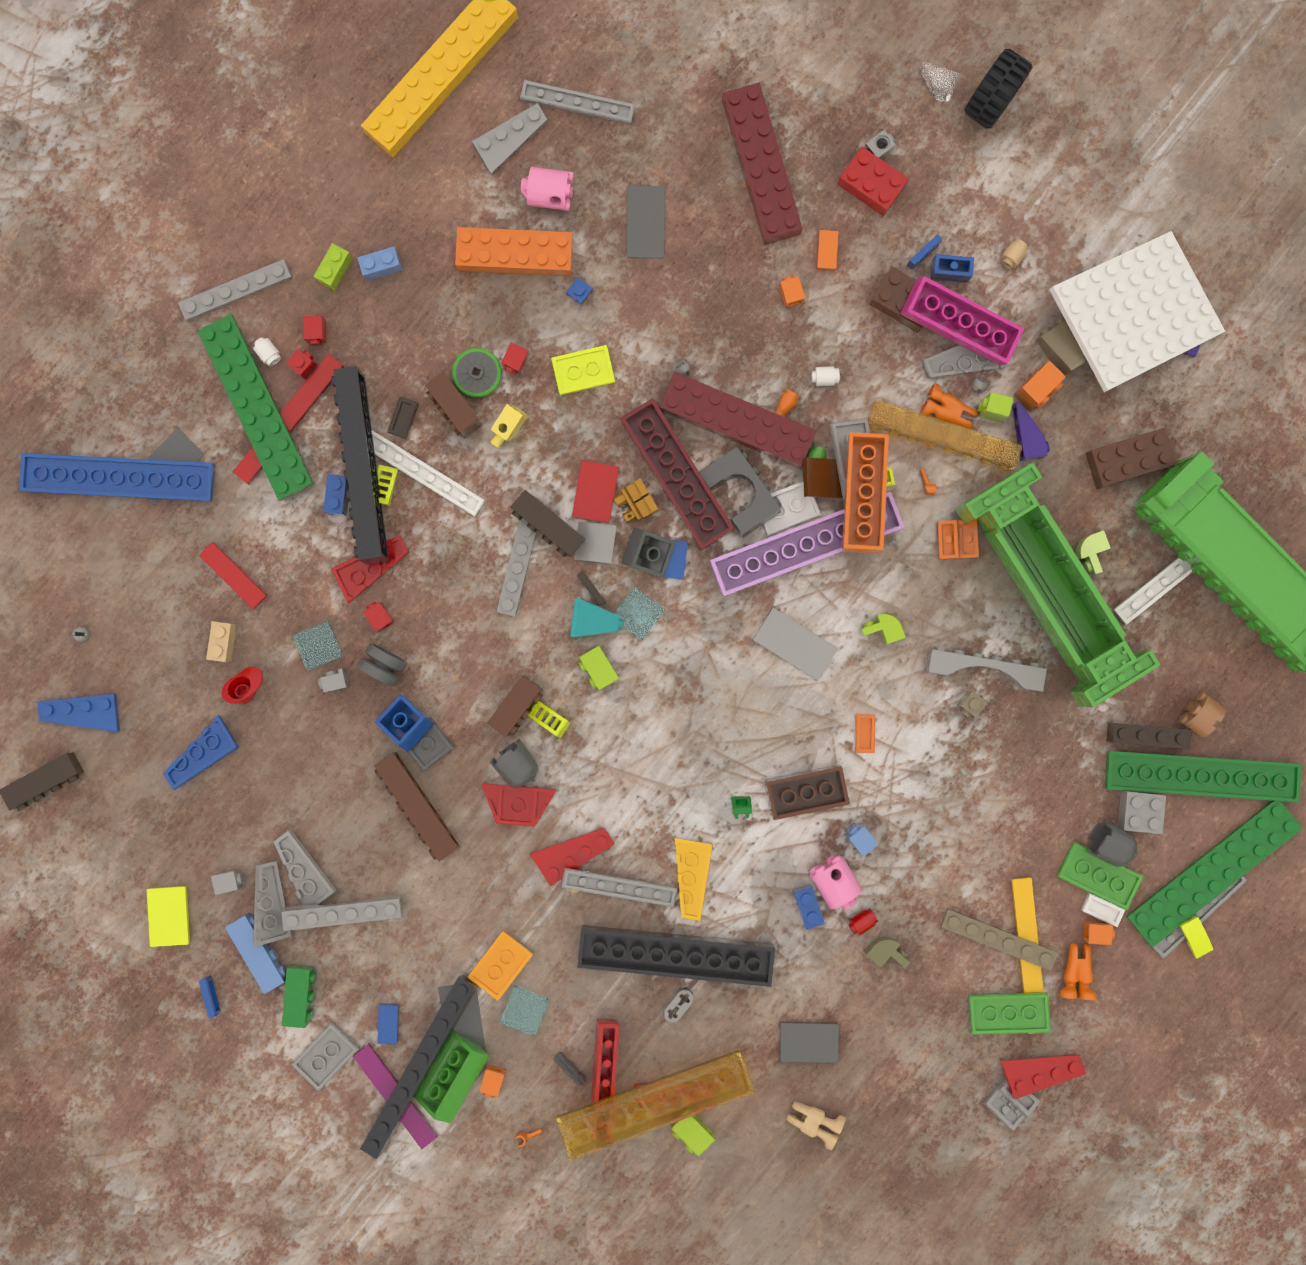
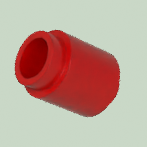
M870 908L868 910L864 909L849 919L850 924L848 926L854 935L858 933L860 936L873 928L878 919Z

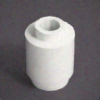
M261 337L255 341L253 350L264 364L272 367L281 360L280 352L269 338L264 339Z
M834 366L815 367V371L811 372L812 383H815L816 386H834L840 381L839 368H834Z

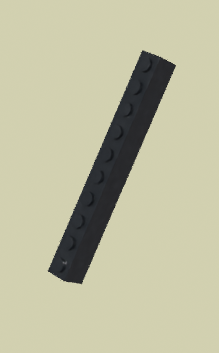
M461 975L457 978L362 1144L360 1150L377 1159L383 1154L478 988V985L466 976Z

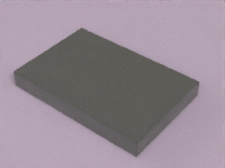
M780 1022V1062L838 1063L839 1024L830 1022Z

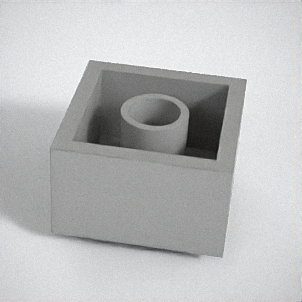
M1121 790L1117 826L1125 831L1163 834L1166 795Z

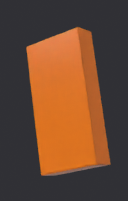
M819 230L817 269L836 271L839 231Z
M856 714L855 753H875V714Z

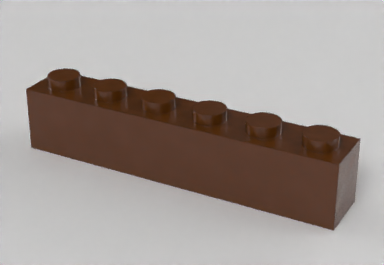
M393 752L374 765L376 768L375 774L380 780L383 779L387 784L385 786L386 790L391 796H395L398 808L402 812H406L408 815L407 821L413 828L416 827L419 831V839L422 843H427L430 848L428 851L434 860L438 859V861H441L461 847L397 752Z

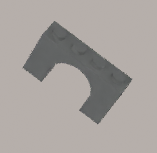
M736 447L699 473L711 492L726 481L734 478L744 479L754 487L756 496L753 503L732 518V524L742 538H744L781 513L780 506L782 504L776 496L772 497L769 492L771 489L767 482L760 480L758 477L760 473L754 465L750 466L747 462L749 458L744 450L740 451Z

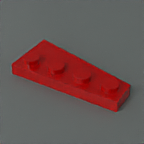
M401 535L387 541L389 562L366 565L354 557L331 568L347 603L353 601L409 554Z
M604 827L532 852L530 856L549 885L552 886L562 879L564 868L578 869L613 846L615 842Z
M1078 1054L1000 1060L1013 1099L1086 1074Z

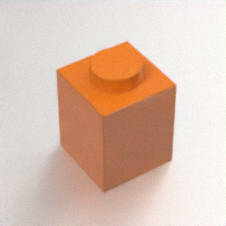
M799 276L783 278L779 288L785 308L804 303L805 295Z
M1084 921L1083 940L1089 944L1112 945V940L1115 939L1113 925L1105 922Z
M487 1065L479 1092H482L484 1096L489 1098L498 1097L506 1070Z

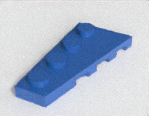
M116 694L37 702L39 721L120 732Z
M220 715L213 719L211 725L206 727L197 740L188 746L184 754L180 755L163 773L172 790L178 789L239 748Z

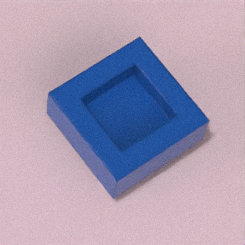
M577 277L566 291V294L582 305L593 291V288Z

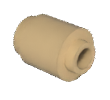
M1016 239L1009 244L1000 257L1003 266L1011 269L1019 265L1028 249L1024 241Z

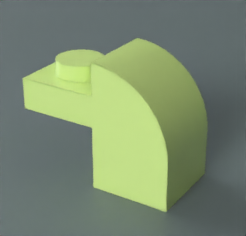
M1104 530L1086 536L1078 543L1076 548V556L1078 559H1085L1084 567L1090 575L1103 572L1097 553L1110 549Z

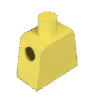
M507 404L491 428L495 435L490 440V443L500 448L504 440L511 441L529 416L516 406ZM505 425H507V431H506V432L504 431V426H505Z

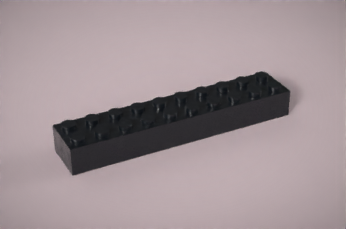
M357 366L333 369L334 376L331 379L333 387H336L334 402L339 409L336 418L338 425H341L339 440L344 447L341 456L343 463H346L344 478L349 485L346 494L348 501H351L349 516L354 524L351 532L353 539H356L354 554L359 561L366 565L389 562L382 504L379 503L381 495L379 492L380 487L365 375Z
M582 925L577 968L771 987L775 947L774 944Z

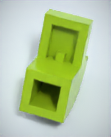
M888 614L876 615V624L873 620L864 623V628L859 629L862 636L880 631L885 644L906 638L900 622Z

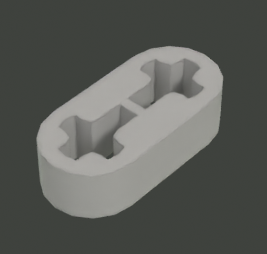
M680 989L664 1009V1016L667 1021L677 1022L693 1002V994L689 989ZM686 993L689 994V995H688L689 1001L687 1002L686 1000H684V1001L682 1002V1004L680 1005V1004H679V1002L681 1001V996H680V995H681V994L685 995ZM677 1006V1016L675 1017L674 1015H672L671 1017H669L668 1010H674V1008Z

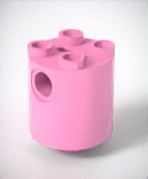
M531 167L529 176L523 177L521 181V193L527 199V206L569 211L570 199H572L573 187H571L570 183H573L574 172Z
M831 855L825 859V864L821 866L818 864L809 869L810 877L830 910L840 906L843 910H847L857 903L855 898L862 893L863 889L843 856Z

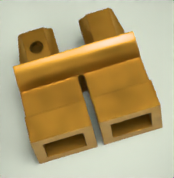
M641 478L621 489V493L614 498L618 508L627 503L631 509L622 514L627 523L635 520L639 522L659 511Z

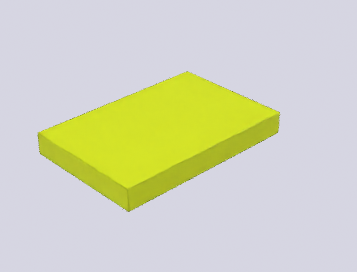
M607 345L551 358L560 396L615 383Z
M187 886L148 888L147 905L150 947L190 944Z

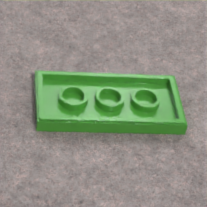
M1072 842L1056 875L1125 910H1128L1144 877L1124 866H1113L1087 853L1086 847Z
M1048 992L969 995L972 1035L1051 1032Z

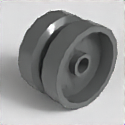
M369 643L365 652L374 661L368 658H361L356 667L373 679L394 687L399 677L390 668L398 672L403 671L407 662L384 648Z

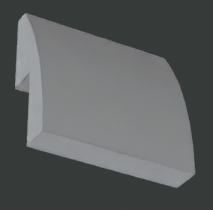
M579 522L578 533L585 540L575 551L574 560L612 564L617 526Z
M1005 1079L983 1104L1006 1127L1014 1131L1025 1116L1029 1117L1040 1101L1032 1093L1013 1099Z

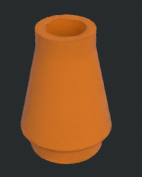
M786 389L785 392H782L774 413L785 417L798 403L797 400L800 396Z

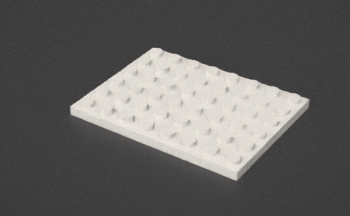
M1172 231L1049 289L1104 392L1225 332Z

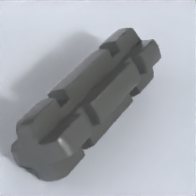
M562 1052L554 1057V1061L558 1066L561 1065V1069L571 1079L573 1078L578 1086L586 1080L585 1076L579 1073V1070L569 1059L566 1060V1056Z

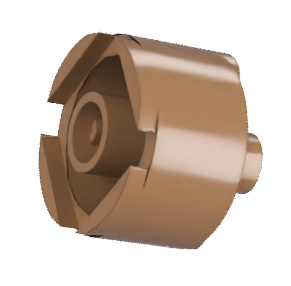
M1202 691L1194 701L1190 700L1184 706L1185 713L1180 717L1179 722L1189 730H1192L1196 735L1205 738L1216 729L1214 724L1217 720L1219 722L1223 720L1226 708Z

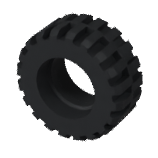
M1011 49L1003 50L964 109L965 114L986 129H991L1031 72L1032 64Z

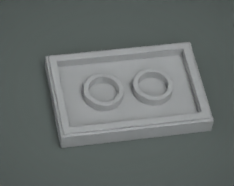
M332 1021L291 1065L319 1092L360 1048Z

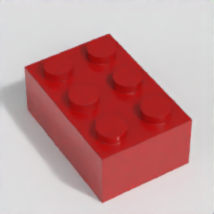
M861 147L840 176L837 185L884 217L909 179L870 151Z

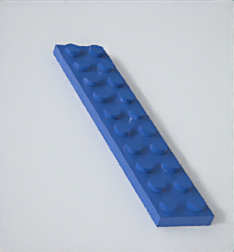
M21 453L19 491L212 502L214 463Z

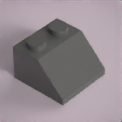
M633 527L621 564L663 578L675 541Z

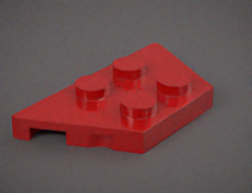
M482 783V789L485 792L496 824L535 827L556 793V789L526 788L524 786L513 788L509 785Z

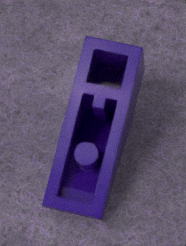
M1015 402L1012 405L1020 461L1040 459L1048 456L1049 443L1045 441V436L1021 402Z

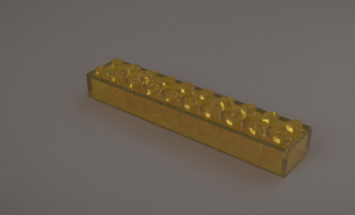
M737 1050L555 1116L566 1155L569 1161L755 1092L745 1058Z

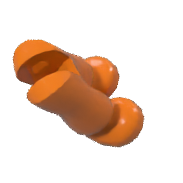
M934 383L928 392V400L921 407L919 416L927 417L930 414H935L938 420L971 430L974 424L961 418V415L963 413L972 418H977L979 412L964 404L952 394L943 393L940 385ZM931 400L939 401L942 404V406L936 404Z
M1070 943L1064 973L1066 985L1060 990L1059 997L1097 1000V994L1089 988V985L1093 982L1091 945L1083 944L1081 959H1079L1077 944ZM1077 982L1079 983L1078 991L1076 990Z

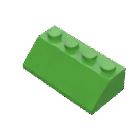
M453 1031L415 1099L434 1120L451 1123L490 1055L476 1043Z

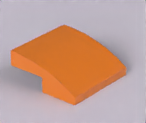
M977 519L966 524L962 520L938 521L939 559L980 558Z

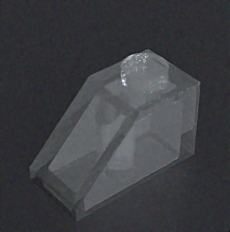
M923 61L919 74L930 96L935 97L936 100L941 102H949L959 73Z

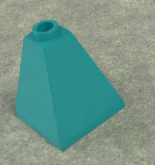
M575 598L570 637L590 636L622 630L623 619L620 616L582 599Z

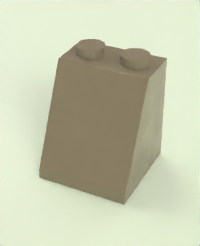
M1063 317L1056 322L1057 326L1053 329L1048 327L1040 332L1041 337L1036 341L1048 359L1066 376L1087 362V359Z

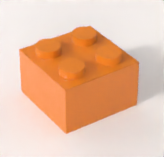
M1049 360L1013 395L1029 411L1034 407L1038 409L1050 399L1048 394L1051 396L1063 386L1064 383L1061 381L1066 376Z

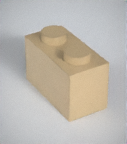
M212 621L206 660L232 662L237 624Z

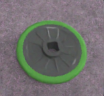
M471 348L462 352L456 358L452 368L453 382L458 390L467 396L476 398L492 393L499 385L502 376L501 365L497 357L490 351L482 348ZM475 369L481 371L479 376L474 375Z

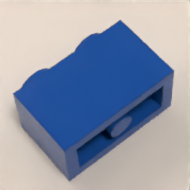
M936 254L932 259L930 279L969 282L973 277L974 257Z
M327 474L323 512L326 514L347 516L348 499L346 490L349 489V485L345 481L344 475Z
M808 884L793 889L806 930L825 924L813 886Z

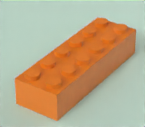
M457 227L455 266L458 271L572 276V232Z
M850 432L848 435L842 552L881 554L884 550L889 434Z

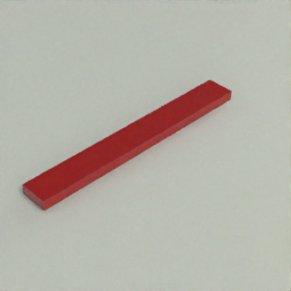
M327 354L280 412L290 433L331 384V377L334 376L333 369L344 368L330 354ZM253 447L232 471L248 485L263 468Z

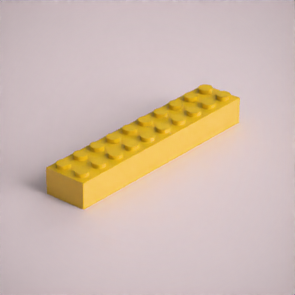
M472 0L361 124L365 134L394 158L519 18L517 8L508 0Z

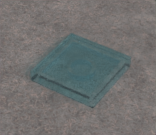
M634 587L614 614L623 619L622 626L643 640L665 609Z
M329 621L293 635L307 671L344 656Z
M514 985L500 1023L535 1036L550 999Z

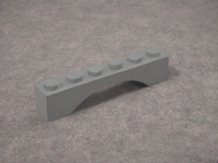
M935 646V650H929L926 672L949 675L966 667L981 666L1005 674L1021 689L1043 692L1047 669L1041 668V664L1030 663L1027 666L1022 665V661L1011 659L1010 662H1004L1002 657L992 656V659H986L984 654L973 653V656L965 655L966 651L954 650V653L946 652L947 648Z
M401 894L342 904L285 907L282 911L283 930L290 931L401 918L403 914Z

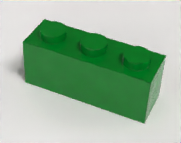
M291 964L287 967L282 1026L305 1028L312 1022L313 1011H310L311 1003L314 1002L315 992L312 991V984H315L316 981L314 966Z

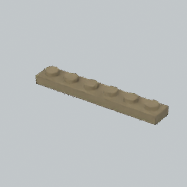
M947 908L941 923V927L1050 971H1052L1058 955L1057 951Z

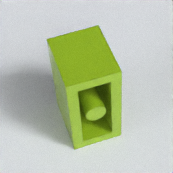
M332 243L314 278L319 283L335 291L353 257L348 251Z
M993 392L989 393L986 397L984 396L983 400L979 401L977 411L980 413L978 417L1001 423L1009 417L1014 398Z
M600 646L579 657L581 660L579 665L583 672L588 671L591 678L588 680L594 689L598 688L601 690L619 679Z
M688 1107L671 1123L672 1134L678 1140L682 1139L686 1143L685 1147L692 1154L695 1152L698 1157L715 1141V1134Z

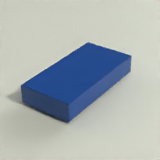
M937 234L909 260L907 266L910 269H914L939 246L942 238Z
M672 540L675 541V545L664 578L683 580L688 542Z
M210 975L199 980L208 1018L215 1017L221 1013L212 976Z
M379 1004L377 1044L398 1043L399 1004Z

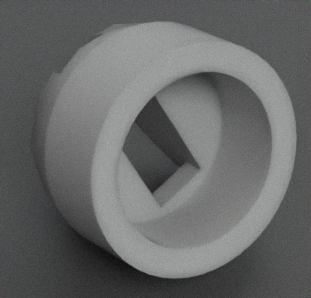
M682 360L673 367V371L686 376V373L689 374L690 367L685 360Z
M975 377L972 386L974 391L979 389V393L986 391L990 383L984 378Z
M77 627L73 630V638L78 642H85L90 637V631L86 627ZM77 632L85 633L84 636H77Z

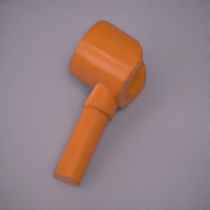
M925 469L920 470L925 484V494L935 495L937 492L936 484H929Z
M541 1128L527 1134L525 1132L518 1133L515 1139L522 1138L523 1141L517 1146L523 1147L528 1139L541 1134Z

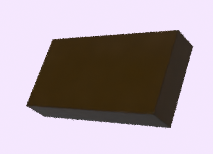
M399 397L387 433L407 439L419 404Z
M583 571L577 574L598 605L602 606L605 604L606 601Z

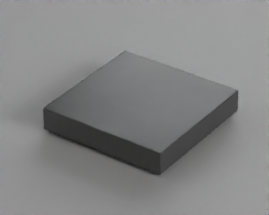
M431 717L429 719L434 725L409 751L423 771L454 748Z

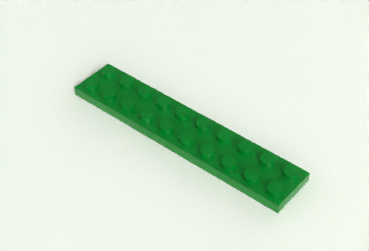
M229 314L198 330L197 332L277 499L282 501L313 485L314 482L234 316Z
M1107 751L1105 789L1300 803L1302 764Z
M1281 801L1269 802L1126 915V917L1149 946L1153 948L1177 929L1180 924L1186 922L1303 829L1302 826Z

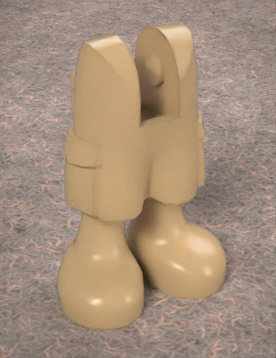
M794 1101L791 1107L802 1113V1116L799 1118L788 1113L786 1120L812 1138L815 1136L821 1138L825 1143V1148L831 1151L838 1140V1135L819 1128V1125L821 1124L840 1135L846 1117L839 1115L836 1119H830L825 1117V1111Z

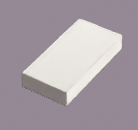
M1088 893L1081 911L1118 927L1125 909Z

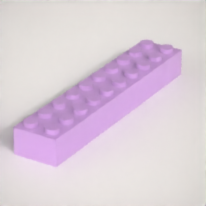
M891 492L886 493L884 536L905 528ZM844 509L710 560L709 562L722 596H728L841 553Z

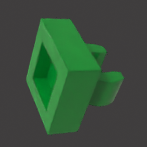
M751 796L731 797L732 813L735 815V818L738 819V814H745L746 818H749V814H752Z

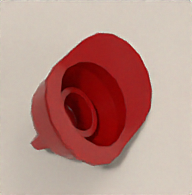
M248 667L228 680L222 688V698L230 704L249 703L253 700L256 691L262 684L263 675L261 670L257 667Z

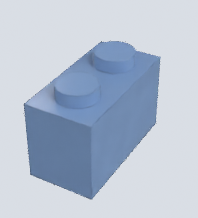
M395 247L357 257L362 275L366 281L403 271L399 254Z
M853 823L846 829L847 832L844 835L863 857L878 846V843L862 824L858 823L856 825V823Z

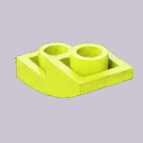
M1197 916L1179 925L1196 959L1213 950L1209 937Z

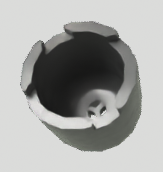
M520 739L500 751V757L497 759L492 758L490 764L510 787L519 788L524 785L527 788L535 782L534 777L538 772V764Z
M1104 819L1103 824L1098 823L1089 835L1091 843L1090 846H1086L1087 853L1113 866H1125L1137 856V841L1135 837Z

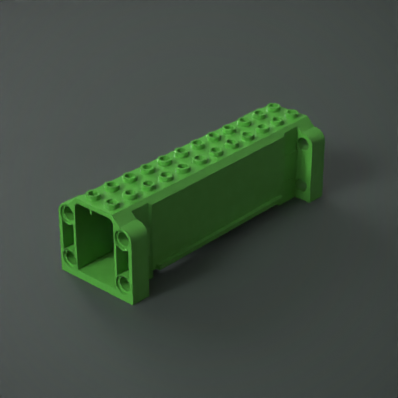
M1203 451L1176 461V465L1171 466L1136 500L1133 506L1136 510V515L1140 519L1146 520L1150 524L1149 528L1154 533H1159L1164 538L1163 542L1168 547H1173L1176 550L1177 556L1191 566L1192 572L1200 575L1205 580V585L1210 589H1214L1218 593V598L1224 603H1228L1232 607V612L1238 617H1242L1246 621L1245 625L1252 631L1255 630L1260 635L1259 639L1263 643L1269 644L1273 648V653L1287 662L1286 666L1291 671L1306 672V572L1223 488L1219 487L1224 481L1211 469L1214 463Z
M1032 462L955 510L964 524L975 519L978 520L989 543L1067 667L1074 673L1079 684L1069 692L1077 705L1081 707H1095L1159 667L1160 663L1152 650L1132 651L1124 639L1127 635L1045 505L1040 506L1028 487L1042 478Z

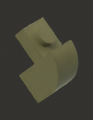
M879 937L864 951L866 956L880 968L890 957L894 958L905 969L910 965L907 959L909 955L901 948L897 951L901 944L892 937Z

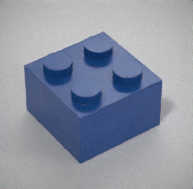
M402 694L375 721L406 752H409L434 725L427 716Z

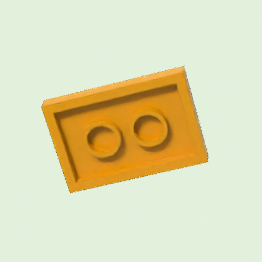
M503 930L467 978L498 1001L534 953Z

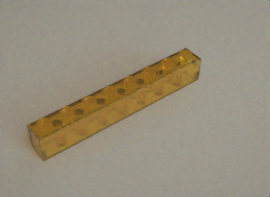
M878 400L873 402L868 417V424L872 430H885L891 436L899 437L901 435L907 437L906 440L918 443V441L924 442L925 446L935 449L940 447L949 454L956 452L962 454V458L968 460L975 458L980 460L981 464L988 466L994 464L1003 471L1016 468L1023 446Z

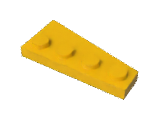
M675 838L681 918L701 921L713 844Z

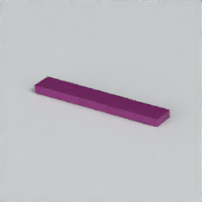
M369 1043L355 1053L353 1058L387 1102L398 1081ZM412 1102L401 1123L422 1150L435 1140L438 1135Z

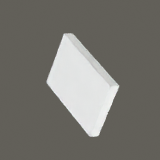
M803 481L771 493L772 497L776 496L781 502V513L767 521L763 526L767 536L821 516L815 497H804Z

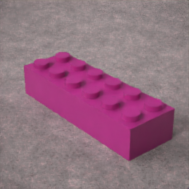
M925 276L916 279L900 313L906 318L999 366L1009 363L1024 331V328Z

